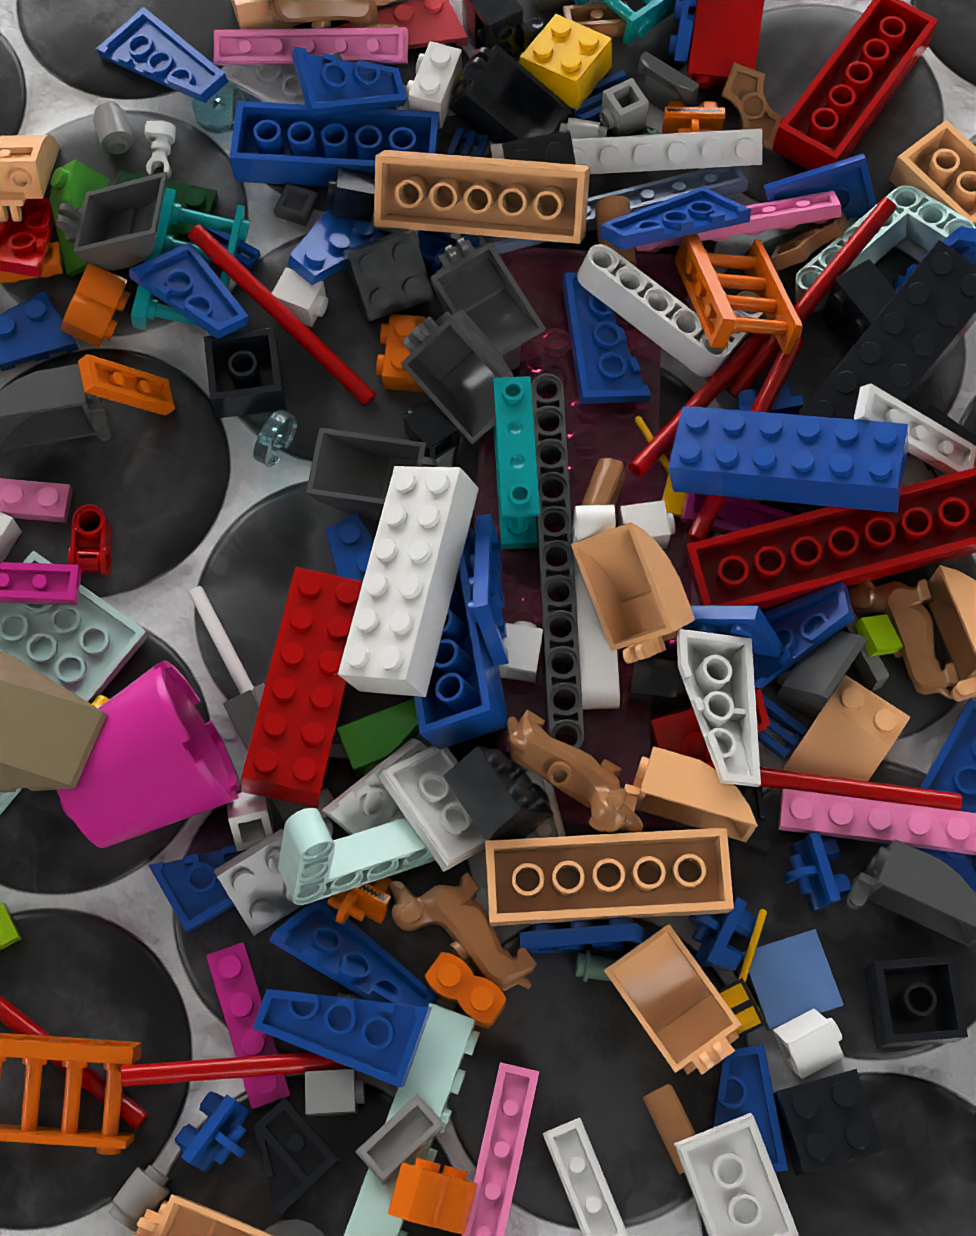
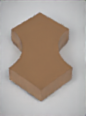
M734 62L721 97L730 101L737 109L742 122V130L762 129V149L771 152L778 126L784 118L774 112L765 99L763 92L765 74Z
M841 212L842 217L832 218L827 223H811L806 230L793 239L776 246L770 259L775 270L779 271L806 261L808 256L816 249L833 239L843 236L848 224L844 212Z

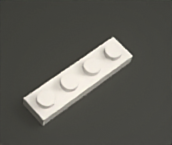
M870 383L860 387L854 420L908 424L909 453L947 475L973 468L976 455L975 445Z

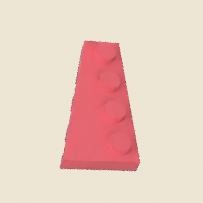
M408 0L377 11L379 23L396 24L398 27H406L408 29V50L428 47L430 41L439 44L456 43L457 47L468 45V36L449 0ZM347 22V23H344V24H342V25H339V26H336V27H333V28H355V27L353 26V24H352L351 22Z

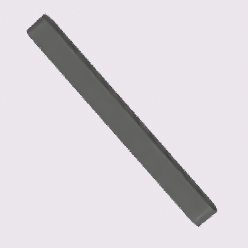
M545 373L540 374L533 380L531 391L540 516H536L541 623L543 629L547 734L554 739L563 734L570 735L576 740V744L573 747L582 750L584 722L574 556L571 547L573 539L564 390L562 381L557 376ZM543 393H549L554 397L551 399H543L539 395ZM551 425L556 430L547 432L542 430L541 427ZM550 457L556 459L558 463L548 465L542 460ZM552 490L558 492L561 496L553 499L546 497L543 493ZM549 524H557L563 530L554 533L548 531L545 527ZM550 558H560L565 564L561 567H552L547 563V560ZM554 592H561L565 594L567 599L563 602H554L548 596ZM555 627H563L568 630L569 635L558 638L553 636L550 631ZM564 662L572 670L566 674H559L553 670L552 666L555 663ZM559 698H567L571 700L574 707L563 711L558 709L554 702Z

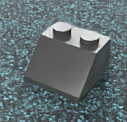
M838 631L799 660L795 667L791 666L779 676L776 682L781 685V688L776 697L812 721H815L868 639L858 634Z

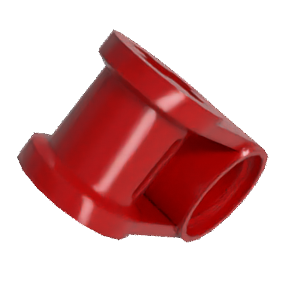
M83 505L73 514L68 565H79L82 570L81 573H101L103 577H109L112 568V526L103 511L96 505ZM100 521L99 526L95 530L85 531L89 523Z

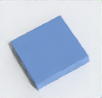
M816 929L756 948L747 977L758 1008L766 1022L765 1027L767 1031L775 1029L813 1008L821 1014L844 1005ZM747 951L742 952V963L744 962Z

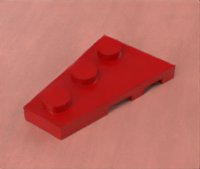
M49 198L25 199L24 205L21 206L22 221L13 222L10 212L8 214V221L0 224V271L41 277L55 222Z
M755 687L757 730L759 733L770 726L761 688ZM692 706L649 718L656 747L695 759L712 761Z

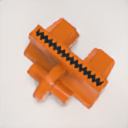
M670 101L668 107L664 108L662 134L723 131L725 108H718L717 103L712 101H704L699 107H686L683 101Z
M386 877L370 884L329 896L327 904L338 909L335 921L343 925L351 916L362 922L366 916L382 924L387 916L391 900L389 884L393 880Z

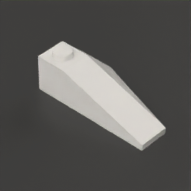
M679 629L677 631L678 669L720 783L753 787L760 786L752 639Z

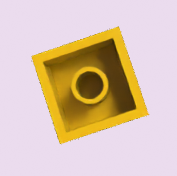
M555 14L522 53L520 65L569 107L578 110L592 93L597 83L612 68V38Z

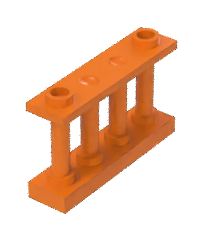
M697 233L683 236L674 262L711 348L725 349L730 335L736 331L775 335L783 354H790L796 340L801 336L803 325L761 240L754 239L748 256L707 252ZM713 267L744 270L746 276L716 273ZM723 288L754 291L761 298L726 295ZM733 310L763 312L767 319L736 317Z
M0 1033V1081L2 1062H6L7 1057L22 1058V1064L26 1065L21 1125L0 1124V1141L96 1147V1153L120 1154L121 1149H126L134 1141L135 1136L134 1132H119L122 1096L121 1065H132L141 1058L142 1042ZM47 1060H62V1066L66 1067L61 1128L37 1126L42 1065H46ZM88 1062L103 1063V1069L107 1070L102 1130L78 1129L83 1068L87 1067Z

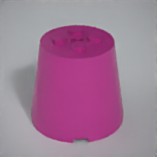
M164 660L156 664L99 707L100 710L108 715L74 789L56 790L67 816L75 822L86 838L99 848L104 849L231 803L239 798L237 792L240 791V784L237 773L213 720L205 723L195 706L201 700L185 677L168 661Z

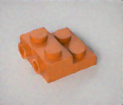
M390 314L389 324L382 323L380 343L385 344L386 348L385 355L378 354L376 375L382 376L383 389L426 393L400 364L411 354L404 345L403 339L413 332V329L421 324L425 317Z

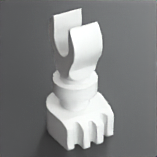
M146 121L144 134L151 143L152 157L146 165L149 176L154 175L156 168L163 167L164 172L167 171V180L171 178L172 171L168 162V155L171 153V145L175 143L176 127L172 123L166 121Z

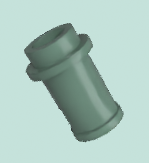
M586 950L585 954L578 953L575 963V977H581L582 982H587L588 979L612 982L604 970L619 959L591 955L590 950Z

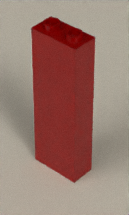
M764 0L696 1L686 76L698 83L699 88L709 89L712 85L725 87L734 62L755 70Z

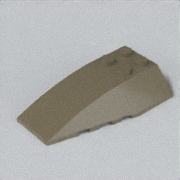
M1 651L0 791L3 793L16 792L20 788H27L31 791L74 789L108 714L12 655Z

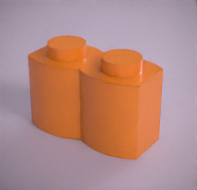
M88 263L65 313L60 331L99 348L103 339L110 341L118 323L112 319L116 309L123 312L131 294L125 290L128 280Z
M441 952L425 974L429 989L439 999L452 1005H458L462 1014L474 1019L475 1025L490 1029L506 1007L507 999L502 990L490 980L474 976L469 966L453 954Z
M416 1157L414 1165L402 1162L388 1214L413 1223L464 1235L478 1185L466 1180L468 1172L444 1165L443 1172L440 1173L441 1164Z

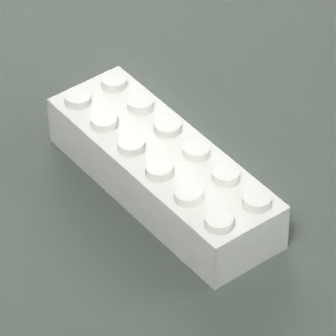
M394 466L338 675L358 691L426 697L479 490L476 484L460 467Z

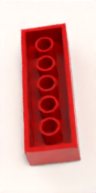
M872 0L778 126L772 150L808 171L847 159L929 46L938 19L902 0Z
M295 567L241 776V792L318 808L347 681L338 675L361 591L362 581Z

